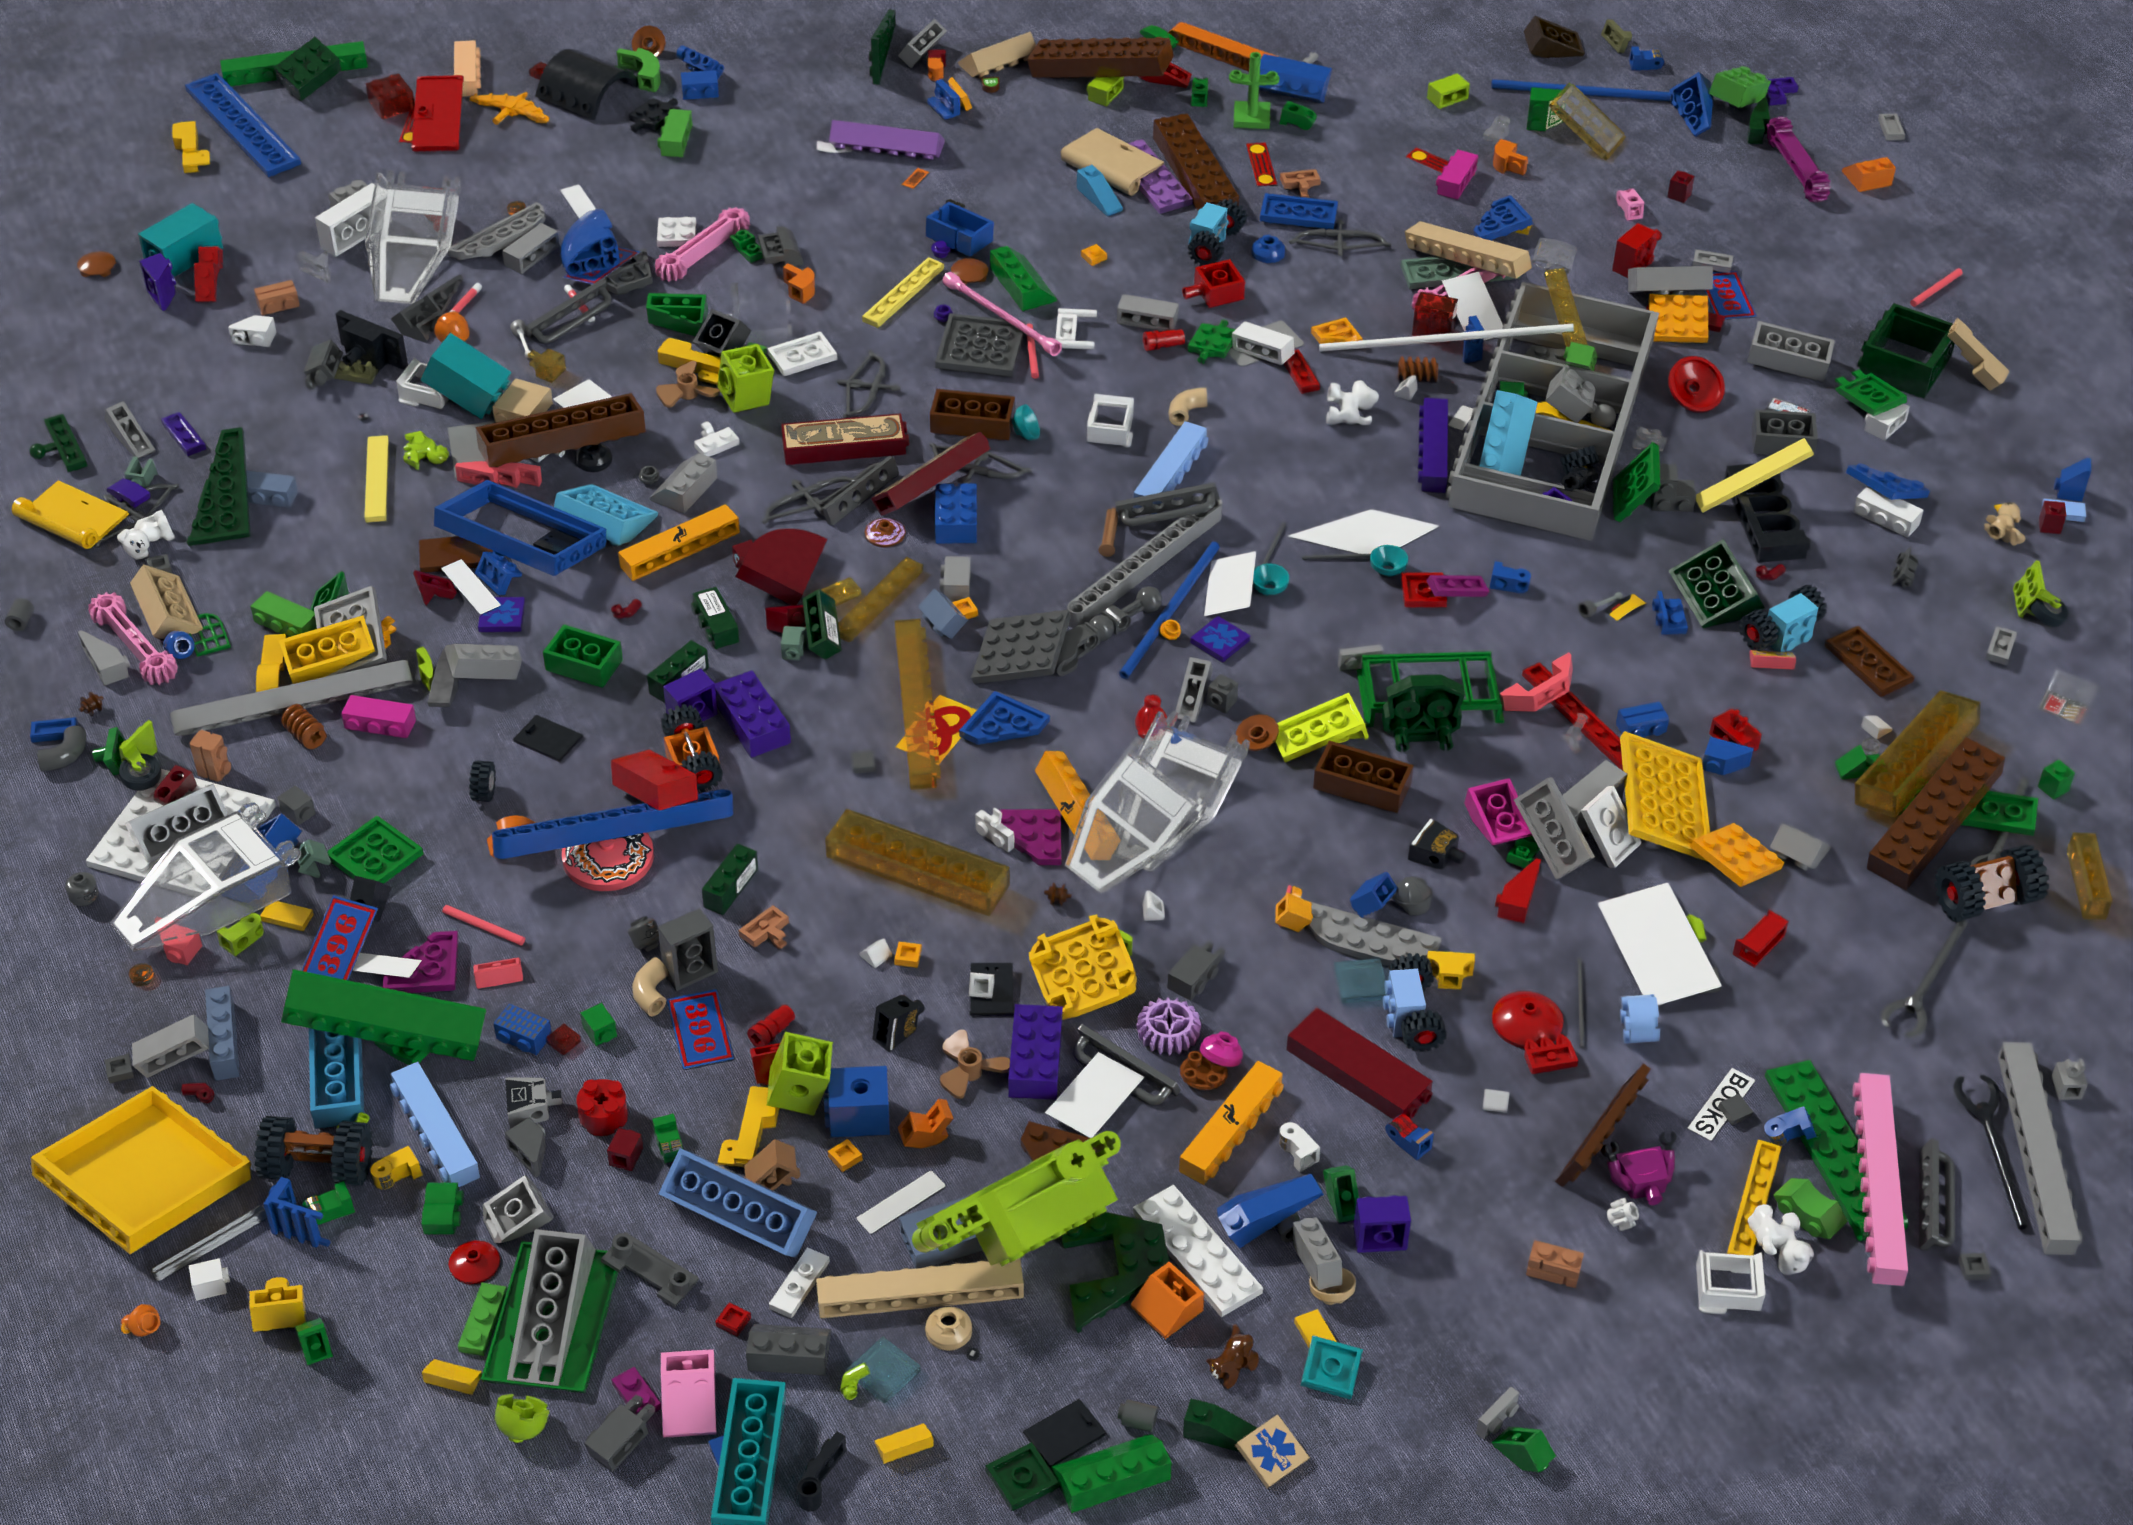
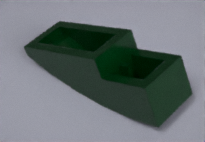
M1762 98L1751 114L1747 144H1762L1763 136L1767 134V124L1770 121L1767 98Z

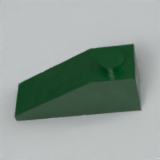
M1191 1398L1184 1418L1183 1437L1240 1452L1235 1446L1236 1443L1256 1430L1257 1427L1218 1405Z

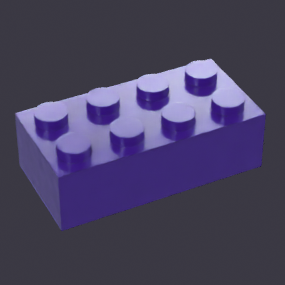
M753 670L715 683L717 708L751 758L791 743L790 724Z
M1015 1004L1008 1079L1009 1098L1057 1100L1063 1006Z

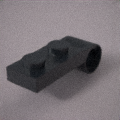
M836 1431L831 1439L825 1440L821 1447V1452L816 1458H812L808 1462L805 1469L806 1473L797 1484L798 1503L805 1511H815L822 1505L821 1482L846 1452V1436ZM809 1492H813V1493H814V1494H812V1495H806V1493H809Z

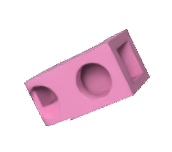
M1633 188L1625 191L1618 190L1616 194L1617 204L1625 212L1624 217L1626 220L1642 219L1645 202Z

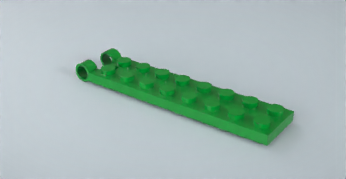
M1810 1060L1766 1070L1765 1078L1785 1113L1805 1106L1817 1137L1807 1140L1805 1135L1799 1137L1835 1200L1838 1201L1854 1231L1855 1237L1858 1241L1866 1240L1868 1232H1864V1219L1867 1217V1213L1862 1211L1865 1193L1861 1192L1863 1173H1859V1161L1862 1158V1154L1857 1152V1138ZM1903 1212L1904 1230H1907L1908 1220Z

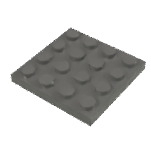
M950 313L936 357L935 368L1012 377L1024 332L1004 319Z
M1069 610L990 619L971 677L973 683L979 684L1053 675L1071 618Z

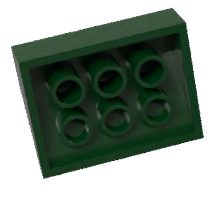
M1724 539L1668 570L1702 628L1738 621L1743 616L1757 609H1765L1756 590Z

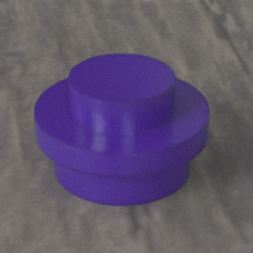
M937 241L931 246V251L935 257L944 258L948 256L950 247L946 246L944 241Z
M938 305L934 311V318L940 322L948 321L949 314H953V311L948 305Z

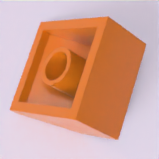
M1888 157L1852 164L1842 168V172L1859 192L1891 186L1896 167Z

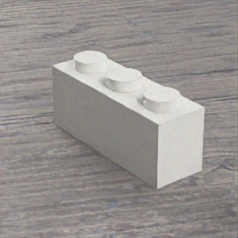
M1244 322L1232 333L1234 350L1276 364L1283 365L1295 353L1294 337Z
M1867 486L1857 496L1853 512L1908 538L1920 525L1923 509L1901 499L1891 500Z

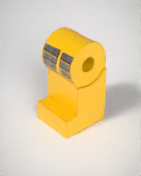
M409 1145L375 1162L370 1169L374 1185L379 1189H388L395 1182L410 1175L413 1180L423 1176L420 1164Z

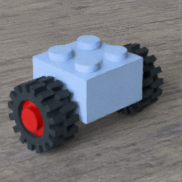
M1409 953L1407 954L1408 957L1401 955L1399 956L1400 960L1394 959V964L1391 963L1389 965V979L1385 981L1386 996H1383V1008L1388 1010L1387 1027L1392 1028L1393 1038L1403 1037L1404 1044L1408 1049L1412 1048V1051L1415 1052L1417 1049H1419V1052H1424V1049L1431 1051V1047L1438 1048L1439 1044L1442 1045L1447 1038L1443 1017L1436 1011L1433 1013L1432 1010H1428L1425 1013L1426 1003L1423 992L1434 981L1431 963L1428 958L1426 959V956L1422 955L1420 957L1418 953H1415L1414 956Z

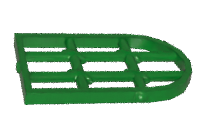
M209 613L197 615L199 619L206 618L208 625L203 626L202 630H211L213 636L204 638L201 630L197 632L201 640L194 642V650L197 657L231 648L223 622H221L218 616ZM210 618L216 619L218 623H211ZM221 626L223 634H215L213 627ZM225 637L227 644L220 646L218 639ZM215 641L216 647L208 649L206 642ZM203 644L205 650L198 652L195 645Z

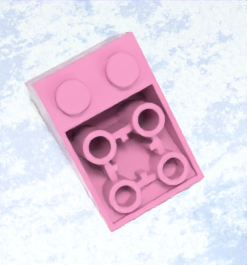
M714 1349L661 1353L663 1438L716 1434V1364Z

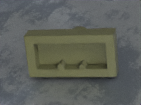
M1613 19L1606 20L1601 35L1618 53H1624L1628 42L1632 39V33L1630 31H1623Z

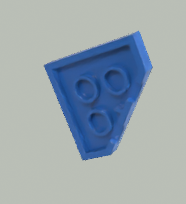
M1509 195L1491 204V210L1486 211L1483 215L1481 224L1476 225L1473 229L1474 236L1492 241L1498 237L1507 236L1514 231L1523 230L1533 225V220L1521 205Z
M1861 463L1848 465L1845 472L1891 500L1928 498L1930 490L1925 488L1924 484L1920 481H1911L1898 477L1891 472H1882L1869 468Z
M994 691L959 730V737L980 745L1039 735L1050 722V715Z

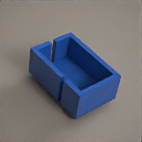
M951 202L946 203L939 208V211L936 210L926 217V237L936 242L944 241L946 246L951 249L957 248V251L971 257L993 241V221Z
M947 483L936 484V544L977 543V484L964 483L958 484V486Z

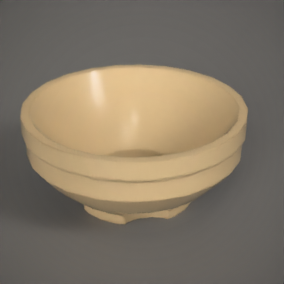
M1342 1268V1285L1318 1290L1310 1277L1309 1286L1311 1293L1317 1299L1323 1301V1303L1327 1305L1341 1304L1355 1292L1356 1279L1352 1272Z
M939 1308L927 1319L925 1327L926 1337L938 1349L947 1351L959 1349L971 1338V1320L966 1312L959 1308ZM945 1316H952L956 1319V1322L953 1325H944L941 1320Z

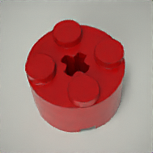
M590 1079L584 1082L583 1087L578 1092L576 1101L580 1124L587 1129V1132L596 1136H608L615 1133L614 1130L620 1126L621 1128L625 1126L628 1120V1108L622 1084L619 1081L608 1079Z

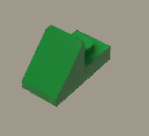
M1861 745L1856 746L1835 761V766L1841 780L1884 776L1885 767L1879 754L1865 755Z

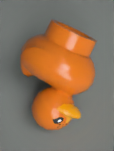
M149 1304L137 1306L129 1315L124 1316L121 1320L122 1333L129 1334L131 1332L138 1337L147 1336L155 1332L160 1326L159 1313Z

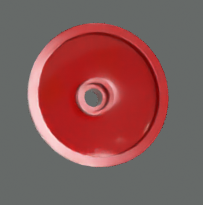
M1698 356L1684 357L1676 362L1670 370L1668 378L1669 388L1674 399L1682 407L1701 413L1714 409L1722 401L1725 392L1724 379L1718 368L1707 359Z
M1517 991L1503 996L1493 1008L1492 1024L1496 1033L1507 1043L1525 1049L1527 1039L1533 1040L1540 1047L1543 1036L1548 1037L1554 1042L1563 1029L1564 1021L1560 1008L1550 998L1536 992Z

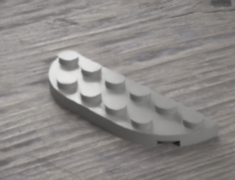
M536 202L448 247L447 254L448 256L455 257L457 260L481 256L490 257L494 252L505 249L540 223L543 224L546 218L544 208L540 203Z
M1311 902L1313 918L1307 926L1308 929L1310 928L1315 935V939L1320 944L1342 954L1389 966L1391 963L1394 964V959L1400 960L1399 956L1401 955L1408 957L1407 954L1409 953L1412 956L1418 953L1420 957L1424 955L1427 959L1428 951H1437L1441 945L1442 938L1367 917L1362 918L1353 913Z

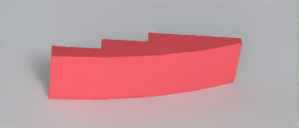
M486 461L456 463L455 465L457 481L478 485L489 480L497 484L517 488L520 483L538 487L542 483L541 468L536 465L511 462L500 467H489Z

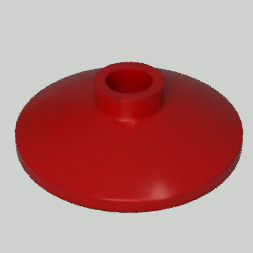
M485 1241L466 1242L457 1247L449 1259V1270L452 1276L465 1284H478L487 1281L497 1272L500 1266V1256L497 1249Z

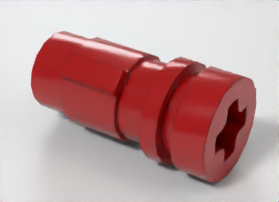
M1182 329L1165 330L1162 332L1155 330L1143 333V345L1146 351L1159 350L1161 347L1184 345L1185 334Z
M784 1004L775 1009L764 1020L758 1021L756 1025H753L747 1031L751 1043L756 1047L767 1046L775 1039V1035L783 1031L795 1019L793 1010Z

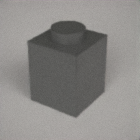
M296 785L277 797L281 813L297 826L316 814L312 798Z

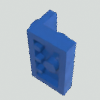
M943 79L936 80L935 96L928 98L927 103L945 120L960 115V96Z
M1476 315L1469 317L1465 332L1484 331ZM1484 339L1464 340V363L1482 360Z
M495 551L483 552L475 574L498 595L506 594L512 577H521L523 574L514 563Z
M1657 591L1656 599L1652 600V609L1656 611V626L1660 627L1661 634H1687L1688 627L1681 599H1664L1662 591Z

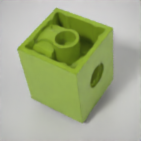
M759 344L721 352L717 387L733 413L770 404L774 369Z
M785 1032L770 1066L767 1106L814 1115L830 1081L833 1042Z

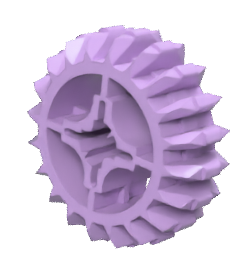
M1158 997L1156 1003L1150 1001L1148 1006H1143L1142 1012L1138 1015L1137 1030L1139 1040H1143L1144 1047L1150 1046L1151 1052L1157 1049L1160 1055L1163 1052H1167L1169 1056L1172 1052L1180 1055L1181 1050L1188 1052L1190 1046H1195L1196 1040L1200 1037L1201 1022L1198 1012H1195L1194 1006H1188L1187 1001L1180 1003L1178 997L1174 1001L1170 1000L1169 997L1162 1001Z

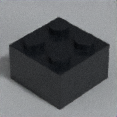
M711 309L693 343L704 353L721 357L722 351L743 347L751 330L741 320Z

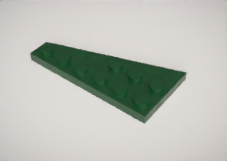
M888 10L871 38L869 62H872V66H870L869 76L872 77L873 84L880 85L896 27V10Z
M242 427L221 430L215 449L216 455L213 463L210 465V474L205 481L197 507L198 512L196 518L193 519L192 531L186 542L188 546L251 537L245 439Z

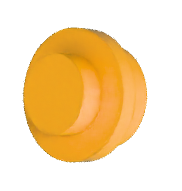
M1167 620L1161 624L1160 633L1166 639L1175 640L1181 634L1180 625L1175 620Z

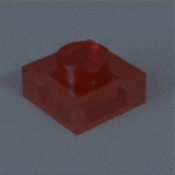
M540 61L529 69V76L540 80L547 64Z
M562 1024L546 1037L547 1043L563 1056L581 1042L580 1035L566 1024Z

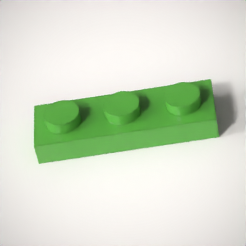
M481 1283L458 1344L459 1352L484 1356L507 1292L506 1286Z

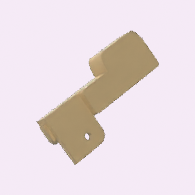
M1957 318L1947 336L1962 350L1961 355L1974 366L1973 375L1988 390L1996 388L2005 381L2009 370Z

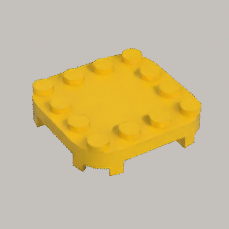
M1096 914L1089 916V922L1047 938L1045 933L1037 937L1038 941L1033 945L1031 952H1029V959L1047 1006H1063L1062 1020L1078 1017L1120 1001L1136 991L1137 977L1134 965L1114 920L1110 921L1106 918H1099Z

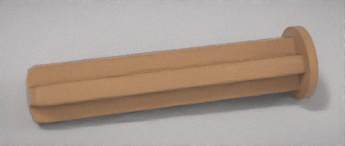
M1114 507L1107 510L1102 544L1099 546V553L1104 557H1110L1115 553L1114 541L1118 512Z

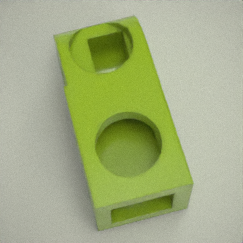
M247 913L241 918L240 922H237L229 929L223 926L217 930L219 945L233 956H237L261 938L264 933L261 916L257 913Z

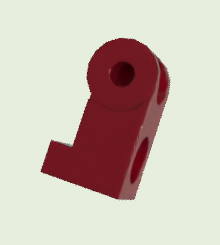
M175 765L156 788L153 796L154 801L164 806L183 797L188 790L192 792L197 786L192 771Z

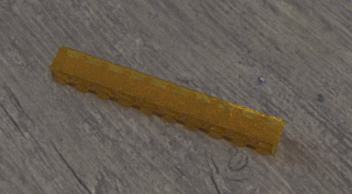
M920 619L895 620V639L910 790L937 788V779H941L940 765L936 766V763H939L938 749L934 750V747H937V734H932V731H936L935 718H931V716H934V705L929 703V700H932V687H927V685H931L930 672H926V670H929V658L924 657V655H928L927 642H923V640H926L925 627H921Z

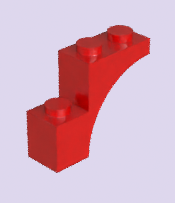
M218 246L198 247L199 263H194L195 302H216L218 273L223 268V250Z

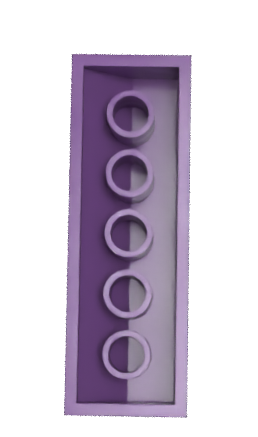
M832 120L829 142L834 145V148L845 149V146L852 147V150L862 151V149H869L871 153L887 151L888 155L898 156V153H903L906 157L915 158L916 155L923 156V159L933 160L934 157L939 158L945 139L935 132Z

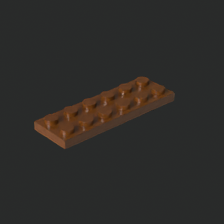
M1643 1063L1623 1084L1555 1180L1557 1184L1564 1187L1569 1180L1574 1183L1581 1172L1588 1168L1592 1162L1591 1158L1593 1155L1595 1156L1604 1145L1603 1141L1611 1135L1615 1129V1124L1626 1114V1108L1631 1106L1638 1096L1636 1095L1638 1091H1641L1649 1081L1646 1076L1651 1068Z

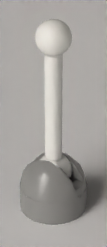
M515 320L511 323L510 329L513 335L520 337L525 349V357L531 358L532 352L528 349L524 338L526 324L523 320Z

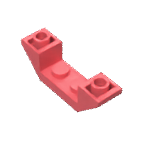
M1568 652L1553 661V677L1532 690L1527 691L1516 683L1501 692L1502 709L1504 711L1536 712L1569 692L1573 672L1572 655Z

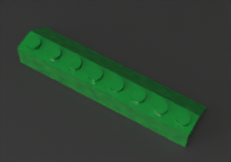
M293 969L281 1022L474 1061L486 1009Z

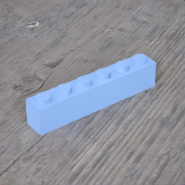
M1185 421L1136 488L1133 498L1174 490L1176 485L1181 483L1183 475L1189 472L1193 461L1198 459L1200 451L1206 448L1209 440L1207 428ZM1161 501L1153 502L1156 505L1162 503ZM1135 505V506H1133V508H1141V507H1142L1141 505Z
M416 1062L392 1072L393 1083L390 1084V1089L395 1098L399 1096V1103L403 1113H409L410 1124L414 1131H419V1139L422 1146L429 1148L430 1151L428 1153L433 1165L438 1164L440 1167L438 1171L444 1183H458V1186L461 1187L479 1179L478 1164L420 1064Z

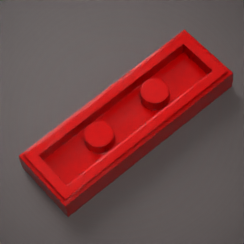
M1294 350L1295 353L1284 365L1301 394L1319 391L1320 384L1300 350Z

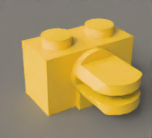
M276 1277L266 1282L265 1289L249 1291V1308L253 1332L288 1327L294 1328L306 1322L302 1285L290 1286L286 1278Z

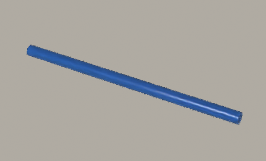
M1492 79L1491 88L1523 91H1531V87L1567 90V94L1670 101L1671 92Z
M1211 542L1119 672L1121 678L1128 679L1160 634L1161 624L1172 617L1220 549V545L1217 542Z

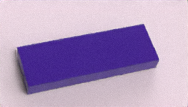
M180 412L161 419L162 425L187 456L206 450L205 443Z

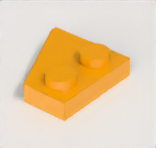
M1346 317L1311 327V333L1319 344L1363 340Z

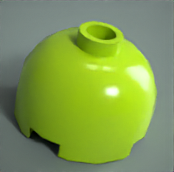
M514 1394L502 1395L497 1401L495 1422L498 1429L510 1441L521 1443L524 1440L536 1437L543 1431L549 1415L545 1402L527 1395L525 1400L513 1399Z

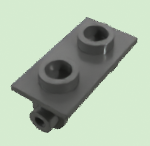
M1909 547L1905 552H1900L1895 560L1897 565L1892 572V586L1897 582L1905 588L1913 584L1918 558L1910 554L1912 547Z

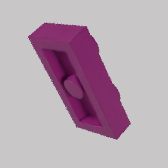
M635 1367L611 1379L612 1385L626 1404L636 1395L643 1398V1403L634 1413L635 1415L648 1403L655 1407V1412L661 1409L660 1401Z

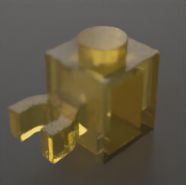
M548 348L541 355L535 350L528 354V357L533 359L529 364L535 367L536 377L552 383L566 371L565 358L561 353Z

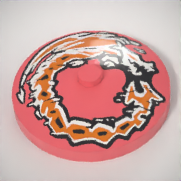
M647 832L562 848L563 867L568 877L579 886L594 891H615L633 885L647 874L654 859L653 843Z

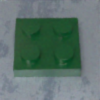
M1032 1442L986 1465L987 1474L1012 1512L1059 1488L1058 1480Z

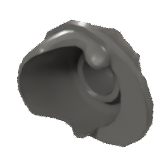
M1414 876L1405 877L1396 885L1398 889L1392 896V899L1409 915H1422L1429 910L1433 891L1424 879Z

